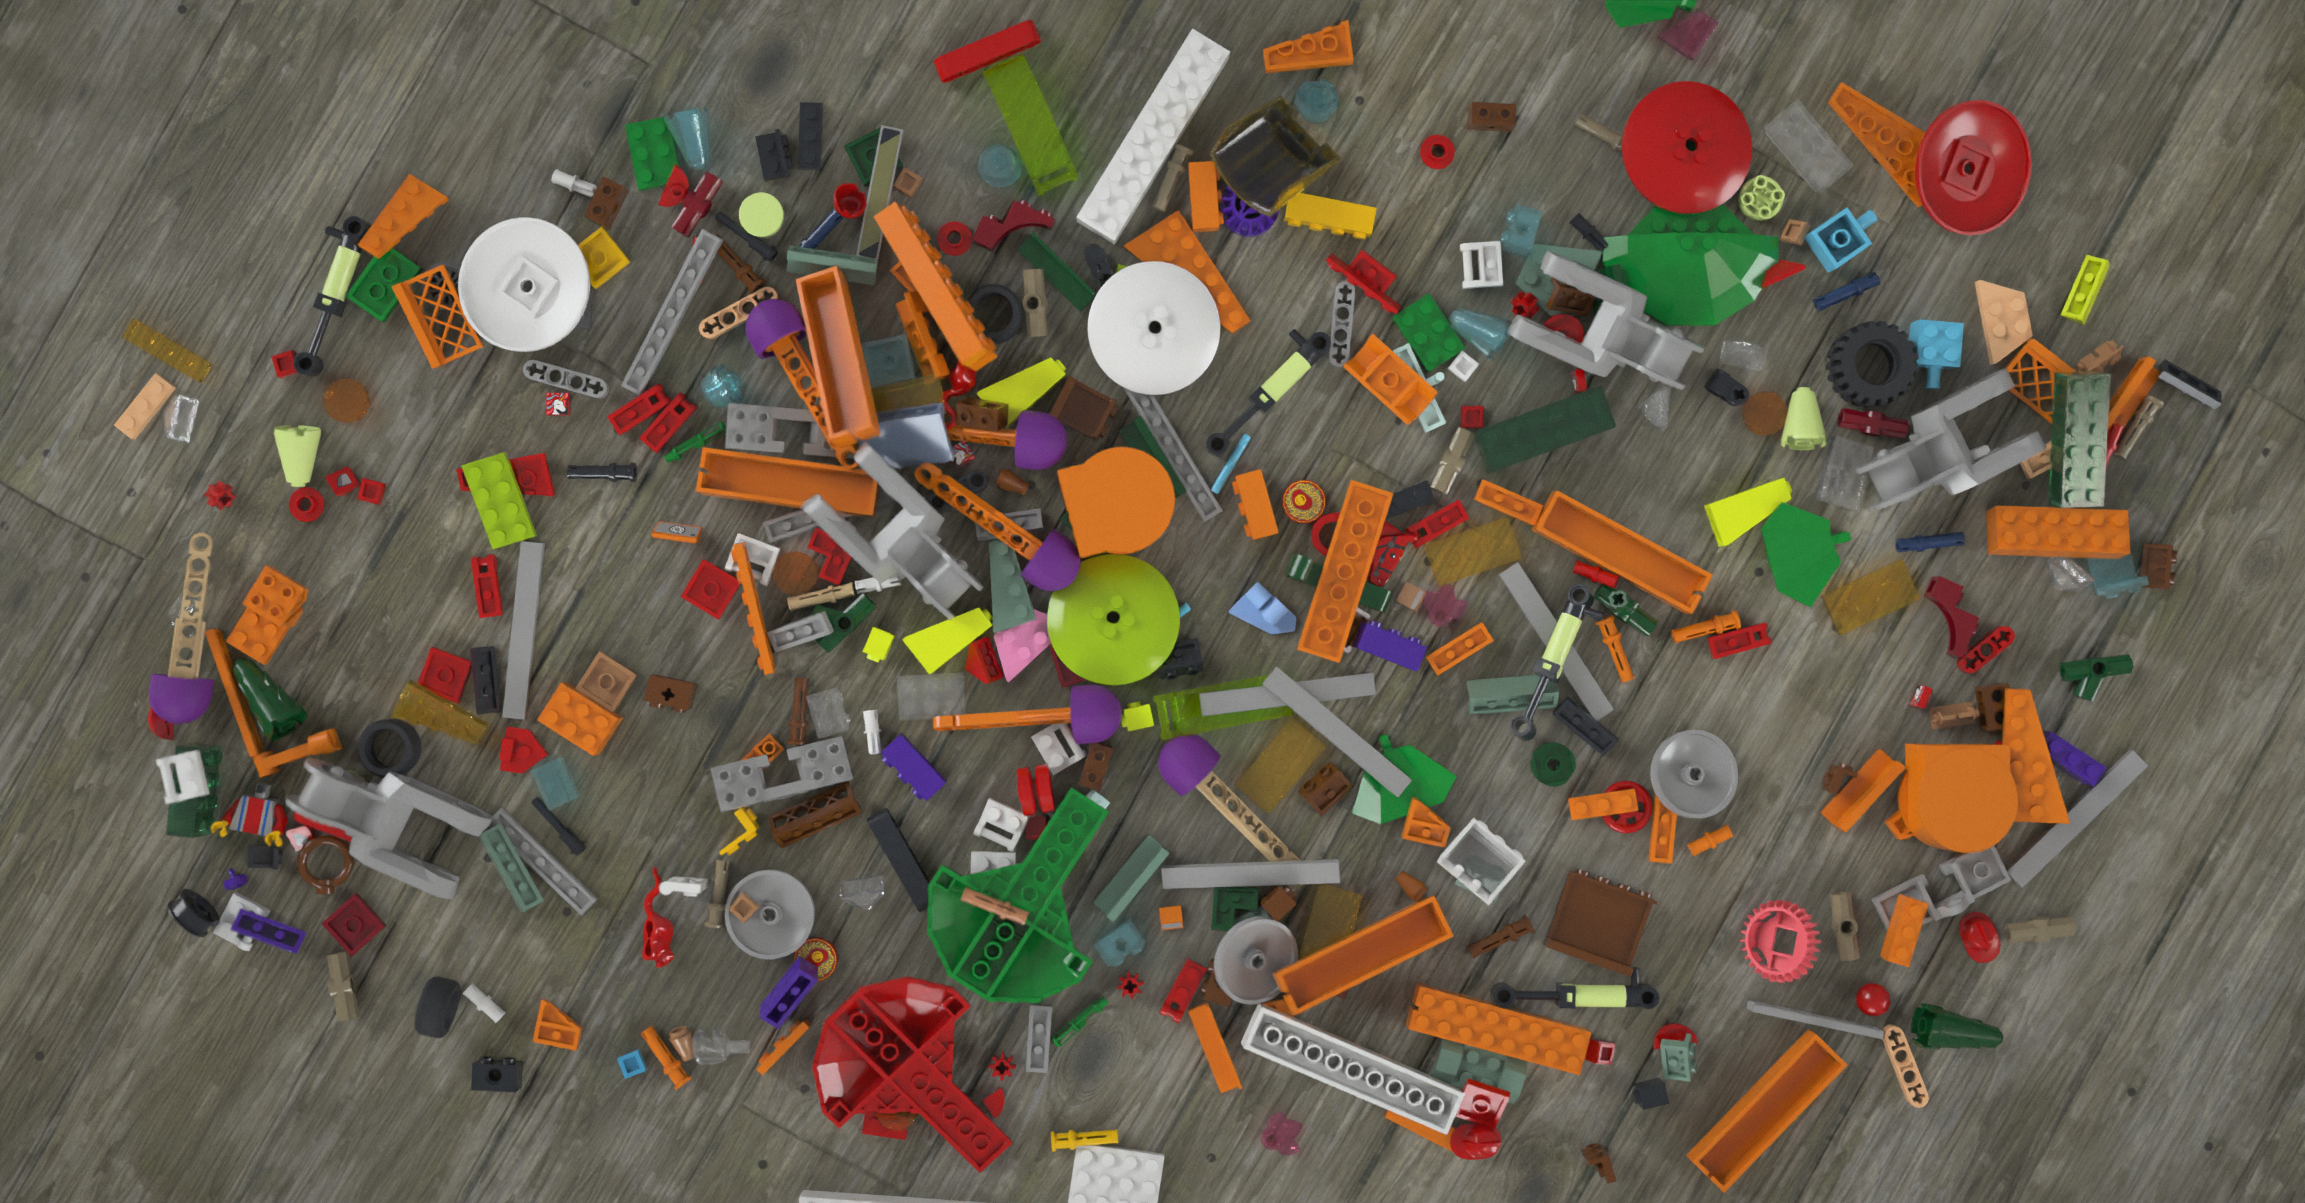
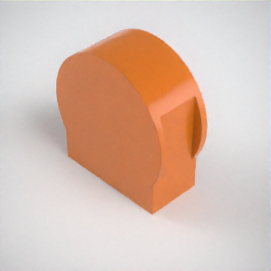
M1129 447L1110 448L1093 455L1084 464L1057 470V477L1065 507L1069 513L1068 518L1072 524V533L1080 559L1105 552L1111 554H1130L1140 551L1155 542L1164 533L1171 521L1175 506V494L1171 479L1164 467L1155 458L1141 450Z
M1905 744L1906 768L1899 784L1898 806L1899 811L1902 813V820L1913 836L1928 846L1961 853H1975L1986 850L2004 838L2012 827L2018 808L2017 788L2010 773V745Z

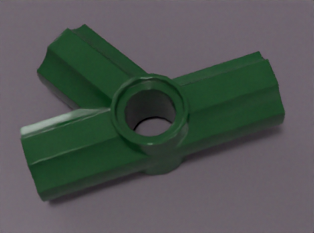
M1602 584L1593 596L1595 600L1612 611L1611 614L1617 619L1631 625L1646 637L1655 629L1659 622L1642 610L1640 605L1622 590L1616 591L1612 587Z
M864 593L844 612L816 605L812 615L825 611L834 631L815 640L825 651L830 653L849 633L855 631L857 626L877 606ZM844 617H848L851 621V626L848 629H844L841 625Z
M2129 654L2100 658L2090 657L2084 660L2060 662L2059 672L2062 681L2079 680L2073 695L2093 702L2103 678L2132 673L2133 660ZM2095 663H2098L2099 670L2094 673L2093 666Z

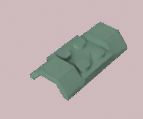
M1441 1038L1440 1052L1430 1076L1460 1088L1464 1087L1467 1079L1509 1091L1510 1099L1508 1102L1514 1104L1520 1096L1525 1081L1527 1061Z

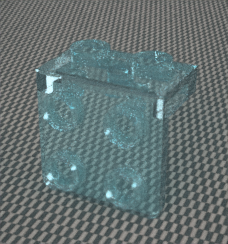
M2131 551L2130 554L2120 559L2085 558L2095 596L2106 595V599L2120 596L2122 591L2127 590V593L2138 592L2142 590L2141 586L2149 585L2147 576L2136 575Z

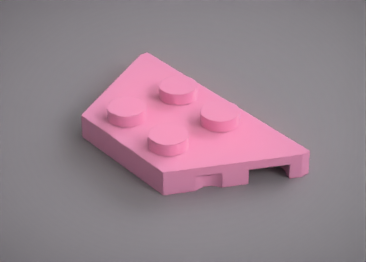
M1034 609L1037 620L998 632L994 635L1008 683L1051 644L1046 613Z

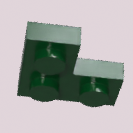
M1214 887L1211 930L1228 932L1234 926L1235 910L1257 912L1259 888Z

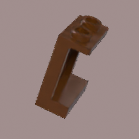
M1069 376L1050 415L1068 427L1097 441L1099 437H1104L1109 427L1105 425L1108 418L1113 419L1118 410V406L1115 405L1117 400Z

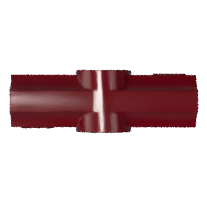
M706 171L695 190L690 191L682 205L683 209L671 228L689 238L700 219L705 218L712 207V200L722 186L723 181Z
M1842 408L1837 418L1838 427L1861 431V434L1879 437L1882 435L1896 439H1905L1909 429L1908 420L1888 417L1884 413L1875 411L1861 412Z

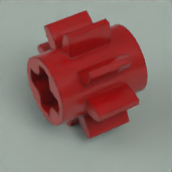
M1520 291L1511 301V304L1514 305L1512 312L1516 316L1521 315L1530 319L1539 310V307L1536 306L1538 299L1531 292L1524 294Z
M221 481L214 485H208L207 493H204L209 498L207 504L211 507L216 506L219 510H222L223 507L232 506L233 498H236L231 493L233 490L232 486L229 484L225 485Z
M1127 970V976L1119 975V980L1122 981V984H1118L1117 989L1123 990L1122 997L1127 994L1133 999L1136 992L1142 994L1139 986L1143 985L1144 981H1138V972L1135 975H1130L1129 970ZM1128 980H1131L1132 983L1135 984L1133 985V989H1129L1128 986H1124L1127 985Z
M1002 1051L999 1057L993 1055L992 1059L995 1063H990L988 1066L990 1069L994 1068L992 1077L998 1075L1001 1081H1003L1006 1075L1012 1077L1013 1074L1010 1069L1016 1068V1064H1011L1013 1055L1007 1057L1004 1051ZM1000 1062H1004L1005 1070H1001Z

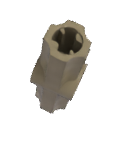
M1043 269L1023 270L1025 297L1022 304L1026 311L1027 337L1048 336L1046 317L1048 299L1045 296ZM1035 297L1039 301L1036 309L1032 306V301Z
M1457 427L1448 448L1444 450L1439 460V468L1430 488L1448 495L1456 475L1460 473L1465 464L1466 454L1475 434Z
M1835 892L1830 894L1833 915L1831 927L1835 932L1838 959L1840 961L1856 960L1859 958L1856 936L1858 925L1854 920L1851 892ZM1844 921H1847L1848 928L1842 931L1841 925Z
M2072 916L2055 918L2033 917L2029 918L2028 921L2006 923L2003 928L2004 937L2008 943L2025 941L2048 942L2052 938L2074 936L2077 931L2076 923Z
M346 951L327 955L330 973L328 990L330 996L334 998L338 1021H345L359 1017L355 994L358 990V984L355 975L351 972L349 954Z

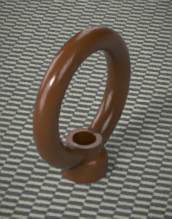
M318 836L308 841L302 847L298 855V870L301 877L308 884L316 887V894L335 893V887L342 884L349 877L354 864L353 856L349 853V846L334 836ZM319 845H333L343 854L344 867L340 874L332 879H318L308 870V855Z

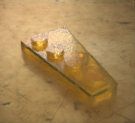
M411 679L406 683L390 716L395 719L402 718L408 720V723L413 725L421 724L430 727L429 730L449 733L451 737L473 744H478L481 741L489 725Z

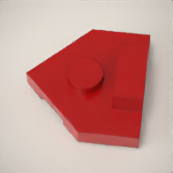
M507 726L505 738H502L500 770L523 774L549 754L541 746L530 729Z

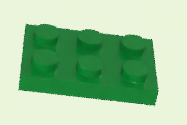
M665 116L625 124L638 190L643 191L665 186L674 164L680 167L670 117Z
M392 248L380 259L372 258L346 297L385 323L399 304L392 286L418 276L423 269Z
M1430 293L1392 317L1393 322L1407 343H1409L1427 373L1465 349Z

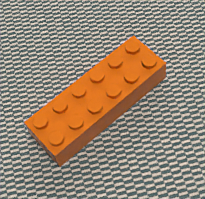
M1994 506L1986 511L1988 555L2120 559L2130 554L2128 510Z

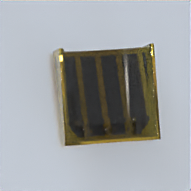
M1282 96L1227 126L1210 152L1220 175L1233 192L1250 207L1269 217L1341 159L1327 143L1320 146L1293 118L1296 110Z

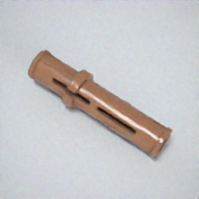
M966 887L961 901L1000 915L1001 919L1007 918L1023 926L1029 914L1028 911L1011 906V903L1008 901L1006 903L968 889V887Z

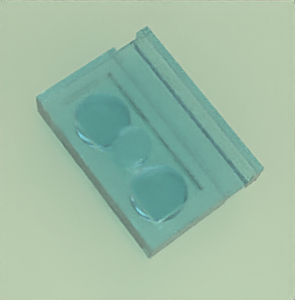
M562 757L530 770L549 811L580 797Z

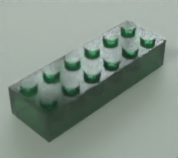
M2080 371L2056 372L2054 374L2049 483L2050 505L2059 508L2104 506L2111 373Z
M1598 386L1477 430L1473 434H1475L1474 438L1487 474L1613 429L1616 427L1603 388Z

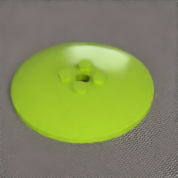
M1106 554L1081 562L1075 580L1067 587L1053 592L1048 606L1047 627L1050 641L1056 654L1073 673L1096 684L1118 686L1144 679L1155 672L1166 661L1176 644L1180 627V613L1173 589L1165 577L1153 566L1132 556ZM1111 612H1116L1120 616L1119 621L1115 624L1109 623L1107 620V616Z

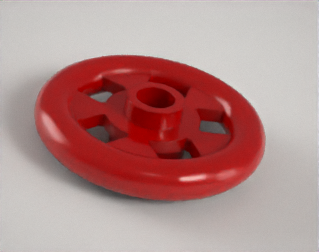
M1616 782L1604 792L1635 788L1637 802H1643L1644 804L1643 812L1618 814L1620 818L1616 821L1611 815L1602 816L1606 825L1616 832H1636L1642 829L1650 820L1653 809L1651 797L1647 790L1636 782ZM1634 816L1636 822L1627 825L1626 818Z

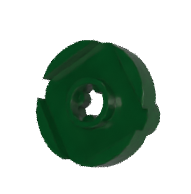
M1547 742L1532 752L1530 768L1533 776L1539 782L1548 786H1560L1565 784L1572 776V773H1574L1576 761L1573 753L1566 746L1557 742ZM1551 758L1559 763V765L1555 766V770L1547 767V763L1550 762Z

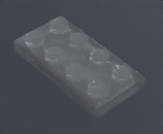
M1798 99L1762 128L1818 196L1854 167Z

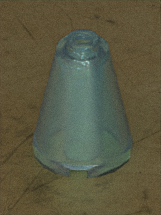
M707 107L702 108L703 112H700L699 108L676 112L672 115L673 118L669 119L668 115L663 116L688 167L693 166L694 170L707 168L706 163L710 162L709 113Z
M1462 307L1459 310L1455 309L1449 318V321L1452 322L1450 327L1491 361L1495 359L1492 355L1494 353L1499 354L1509 336L1507 333L1508 325L1510 326L1512 323L1509 319Z

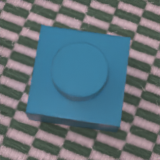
M640 1049L617 1058L625 1079L648 1069Z

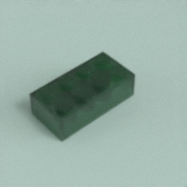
M200 743L176 745L175 755L199 750L209 794L169 803L166 835L195 838L211 834V826L215 823V818H213L214 809L218 803L216 788L220 783L218 770L219 764H221L223 759L221 746ZM174 763L172 777L176 794H181L182 791Z

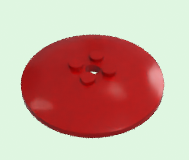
M1679 81L1655 89L1635 106L1624 128L1622 157L1629 179L1645 199L1669 212L1697 214L1709 211L1723 204L1740 188L1750 168L1752 140L1745 117L1727 95L1707 84ZM1687 140H1692L1695 143L1694 151H1689L1686 148Z
M1986 100L1965 101L1953 105L1942 112L1925 132L1915 163V182L1918 196L1930 218L1945 230L1960 235H1980L2004 224L2019 208L2029 186L2032 156L2027 135L2018 119L2006 108L1994 102ZM1966 163H1968L1970 166V171L1968 172V174H1966L1964 171Z

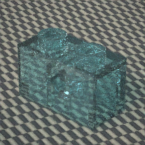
M1518 204L1513 210L1510 209L1506 218V222L1509 223L1508 229L1503 231L1500 243L1503 244L1502 251L1527 258L1531 254L1543 211ZM1518 226H1521V231H1523L1521 235H1518V230L1516 229Z
M1130 918L1095 941L1094 947L1109 968L1112 965L1117 967L1125 961L1124 957L1130 953L1135 955L1144 949L1143 945L1146 942ZM1118 940L1121 942L1126 941L1125 949L1121 947L1116 948Z

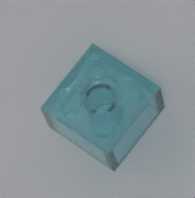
M906 334L862 343L870 384L874 390L917 381L909 338Z

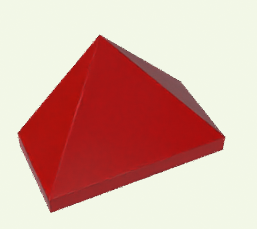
M1778 259V263L1766 271L1761 283L1762 289L1806 269L1805 265Z
M989 637L970 643L965 665L966 671L985 684L1004 678Z

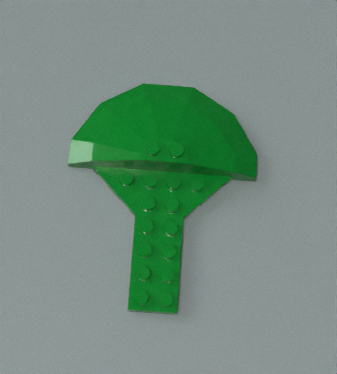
M1687 140L1686 148L1689 151H1694L1695 143L1692 140ZM1724 204L1697 214H1678L1655 206L1627 235L1603 237V240L1608 245L1601 251V263L1604 268L1620 264L1624 285L1647 296L1644 314L1653 317L1664 326H1714L1755 301L1762 289L1761 283L1766 271L1778 263V237L1754 235Z
M1071 787L1024 862L968 875H962L944 864L941 865L928 885L927 933L949 977L988 1002L1038 1003L1081 981L1093 960L1073 945L1061 886L1109 811ZM966 887L1006 903L1008 901L1011 903V906L1028 911L1029 914L1024 926L1007 918L1001 919L1000 915L961 901Z

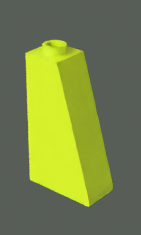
M1049 358L986 387L976 394L982 400L1008 404V425L1005 426L1008 428L1019 419L1023 410L1028 411L1066 377L1064 373L1066 368L1058 359L1054 361L1052 358Z
M1785 478L1776 479L1704 505L1718 546L1729 545L1770 515L1781 502L1786 503L1792 499L1790 495L1792 489L1789 482L1785 481Z
M976 608L956 616L952 620H946L906 636L902 640L926 671L932 674L993 626L991 622L993 616L987 609Z

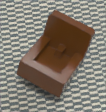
M1840 763L1839 766L1831 765L1829 772H1826L1823 776L1822 789L1837 794L1844 774L1857 778L1858 773L1852 772L1853 767Z

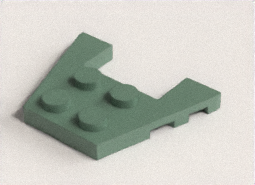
M1533 244L1515 282V286L1524 294L1531 292L1538 299L1537 305L1549 318L1560 313L1574 316L1572 313L1549 310L1546 306L1555 286L1550 281L1552 277L1540 269L1543 257L1548 250L1591 270H1595L1602 252Z

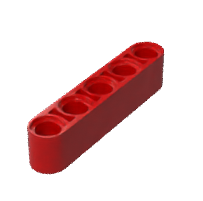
M1026 20L936 58L933 63L941 82L946 83L1032 48L1041 42V38L1033 20Z

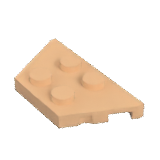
M1979 280L1975 282L1989 362L1992 365L1998 363L2033 335L2025 293Z

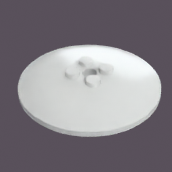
M514 218L502 221L483 232L467 251L459 272V299L464 315L470 325L488 342L510 351L530 352L541 350L562 340L574 329L581 319L587 306L590 292V276L587 262L577 243L565 231L549 222L535 218ZM527 281H531L533 284L532 290L529 292L523 290V285Z
M1150 261L1137 263L1114 274L1105 282L1095 296L1088 317L1089 344L1100 368L1118 385L1130 391L1146 395L1172 393L1194 382L1204 373L1213 360L1220 338L1218 310L1206 286L1189 271L1165 262ZM1152 321H1156L1161 325V331L1157 334L1149 331V324Z

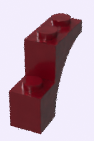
M1014 200L1003 224L995 216H982L972 241L974 244L994 252L999 242L1011 232L1025 227H1042L1052 231L1055 219L1046 210L1041 209L1039 212L1032 209V205L1026 201L1020 200V202Z
M1932 576L1923 597L1932 601L1941 610L1947 621L1949 645L1946 655L1953 658H1962L1969 650L1971 636L1978 629L1977 622L1979 617L1955 607L1962 600L1964 586L1941 576Z

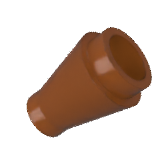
M1002 468L995 481V484L1000 489L1022 495L1026 493L1029 483L1025 482L1009 468L1007 470Z
M1404 870L1395 879L1408 897L1416 902L1428 890L1424 882L1411 876Z

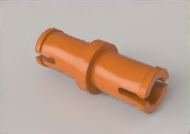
M1726 824L1711 833H1704L1703 837L1688 843L1687 847L1694 857L1709 848H1716L1717 844L1734 836Z

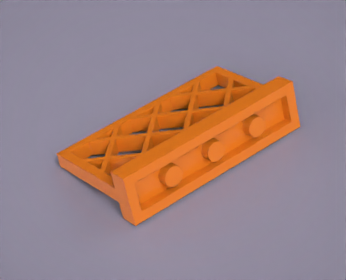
M444 264L403 283L392 286L432 369L441 367L484 347L479 334L473 329L464 315L459 293ZM440 271L445 279L442 287L431 283L433 275ZM415 282L425 284L422 296L414 293L411 284ZM430 286L441 290L437 302L426 298ZM445 292L452 294L455 299L452 308L441 304ZM425 301L436 305L432 317L424 314L422 310ZM440 307L451 311L447 322L436 319ZM455 313L462 315L465 320L462 328L451 324ZM435 322L446 326L442 337L435 335L432 330ZM450 327L461 331L457 343L446 339ZM464 334L473 336L477 345L470 348L461 345ZM445 342L456 346L454 354L446 358L442 350Z
M2029 338L2022 345L2023 348L2006 367L2008 372H2017L2018 384H2015L2008 391L2065 434L2074 426L2091 404L2103 395V392L2037 340ZM2025 353L2032 357L2033 367L2021 368L2020 359ZM2037 369H2048L2050 380L2038 382ZM2033 370L2034 382L2022 384L2021 371ZM2063 381L2067 384V394L2056 395L2055 382ZM2050 383L2051 396L2040 397L2039 384ZM2034 385L2035 398L2027 399L2023 395V386ZM2081 395L2087 401L2081 408H2073L2072 396ZM2068 396L2069 409L2057 410L2056 398ZM2052 398L2053 411L2044 412L2041 410L2040 400ZM2069 412L2070 421L2065 427L2058 423L2057 413Z

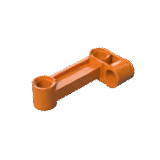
M331 728L309 736L308 743L275 755L273 750L252 758L259 777L263 778L280 772L279 766L311 754L313 756L330 754L343 749L336 728Z

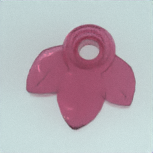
M1451 584L1441 587L1436 594L1426 591L1427 594L1423 599L1424 607L1429 611V620L1437 627L1447 625L1451 619L1460 618L1467 608V601L1455 600V593ZM1437 612L1443 613L1444 617L1442 620L1436 618Z
M1282 1112L1276 1113L1268 1120V1127L1261 1134V1143L1266 1149L1277 1150L1282 1155L1295 1154L1300 1151V1147L1294 1139L1300 1133L1302 1124L1295 1120L1285 1121ZM1269 1135L1276 1137L1273 1142L1267 1140Z

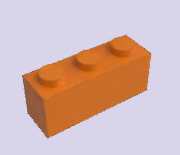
M1215 161L1188 163L1192 231L1193 233L1219 231L1220 225L1223 224V213L1218 210V203L1222 202L1221 189H1217L1216 182L1220 180V167H1215Z
M1261 469L1235 476L1232 486L1235 495L1239 494L1241 503H1238L1240 515H1245L1247 524H1244L1246 536H1251L1253 541L1278 534V528Z
M1899 893L1880 953L1881 958L1909 967L1929 903Z

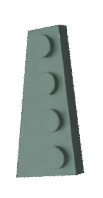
M999 539L989 542L993 633L1037 620L1025 580L1020 576L1022 570L1016 551Z

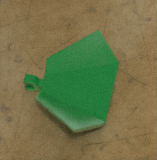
M1606 0L1604 5L1618 28L1671 19L1675 7L1690 13L1696 4V0Z
M1781 502L1760 528L1766 547L1764 550L1770 570H1772L1777 591L1811 608L1841 564L1834 544L1851 541V536L1846 531L1831 535L1830 520Z
M1388 734L1381 735L1379 740L1384 752L1380 754L1412 781L1400 796L1396 797L1364 771L1352 814L1378 824H1383L1406 816L1412 797H1416L1427 807L1444 802L1457 775L1410 744L1393 749Z

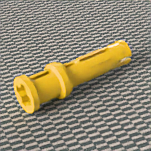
M1117 1129L1075 1133L1073 1130H1069L1067 1133L1051 1131L1052 1152H1055L1056 1149L1064 1148L1074 1150L1076 1146L1118 1144Z

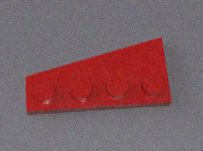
M546 452L509 459L521 494L555 496ZM456 469L461 491L471 492L463 469Z

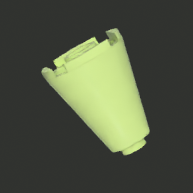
M1808 387L1797 388V391L1792 393L1781 438L1782 447H1785V444H1787L1791 450H1813L1815 445L1821 444V448L1827 445V437L1816 395Z
M299 425L298 427H274V436L286 482L291 483L293 487H304L305 483L311 480L321 437V429L314 426Z

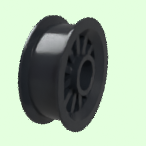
M181 890L180 897L176 901H170L167 905L173 919L184 930L194 936L205 937L211 926H217L220 923V917L215 908L204 897L192 890Z

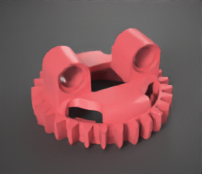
M1783 900L1767 901V904H1760V909H1753L1755 915H1747L1750 922L1743 923L1747 926V930L1741 931V933L1745 934V939L1740 940L1746 945L1741 950L1748 953L1744 959H1751L1749 967H1756L1754 973L1761 974V978H1769V981H1777L1779 983H1784L1785 980L1793 982V978L1801 979L1800 973L1807 975L1805 967L1813 968L1810 961L1818 960L1813 955L1814 952H1820V949L1816 948L1815 944L1821 943V940L1815 939V936L1820 932L1813 931L1817 923L1809 922L1812 915H1808L1805 908H1799V904L1794 903L1791 905V901L1783 902ZM1770 912H1777L1776 915L1769 919L1767 922L1761 921L1764 920L1767 916L1771 915ZM1777 927L1797 932L1793 955L1781 951H1773ZM1759 948L1767 959V965L1760 964L1763 960L1758 952L1753 951V949Z

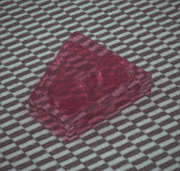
M1700 10L1686 20L1677 23L1672 28L1663 31L1657 38L1693 61L1719 22Z

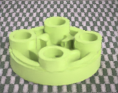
M1759 175L1748 180L1740 188L1738 205L1741 212L1747 218L1754 221H1765L1779 212L1785 193L1775 180Z
M759 192L748 196L742 202L739 209V220L742 227L753 236L770 238L779 231L784 222L785 212L781 203L768 193Z

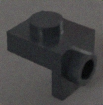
M248 845L247 868L278 869V864H282L283 851L279 850L277 845Z

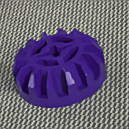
M1252 175L1242 178L1238 177L1226 186L1222 194L1220 211L1223 213V222L1233 233L1244 237H1255L1268 231L1275 223L1279 214V196H1277L1274 186L1266 182L1264 178L1253 177ZM1245 189H1256L1253 194L1243 196L1240 193ZM1262 195L1264 196L1266 201V207L1264 211L1260 209V199L1262 198ZM1237 196L1241 198L1239 212H1237L1235 207ZM1255 199L1253 208L1251 207L1245 211L1246 203L1249 204ZM1257 213H1260V214H1261L1259 217L1254 218V219H1247V218H1246V217H1253V216H1255Z

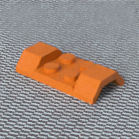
M918 291L905 293L906 299L895 305L927 387L946 379L950 372L943 353L937 354L936 341L934 338H931L928 331V320L926 317H923L927 311L921 295Z
M1373 333L1361 350L1343 365L1350 374L1407 425L1416 420L1438 394L1430 384Z

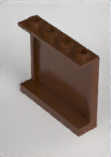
M1578 868L1576 872L1569 870L1543 945L1552 950L1631 977L1634 970L1631 965L1652 904H1657V901L1651 899L1652 894L1639 890L1637 894L1631 892V887L1618 883V886L1609 884L1610 880L1601 876H1597V879L1589 877V872Z

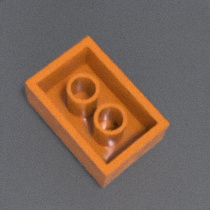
M561 682L537 720L592 756L600 755L624 717L616 712L609 711L575 689L576 687L571 683Z

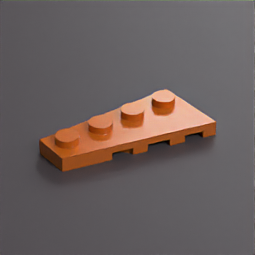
M1343 21L1334 27L1323 28L1322 31L1311 35L1310 33L1303 35L1294 41L1288 40L1263 49L1265 73L1353 65L1354 59L1349 21Z
M409 174L361 239L358 246L377 259H380L399 243L405 234L411 233L424 218L430 217L436 208L449 201L448 197Z

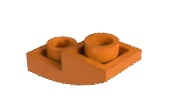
M769 733L741 760L767 754L770 764L784 751V748Z

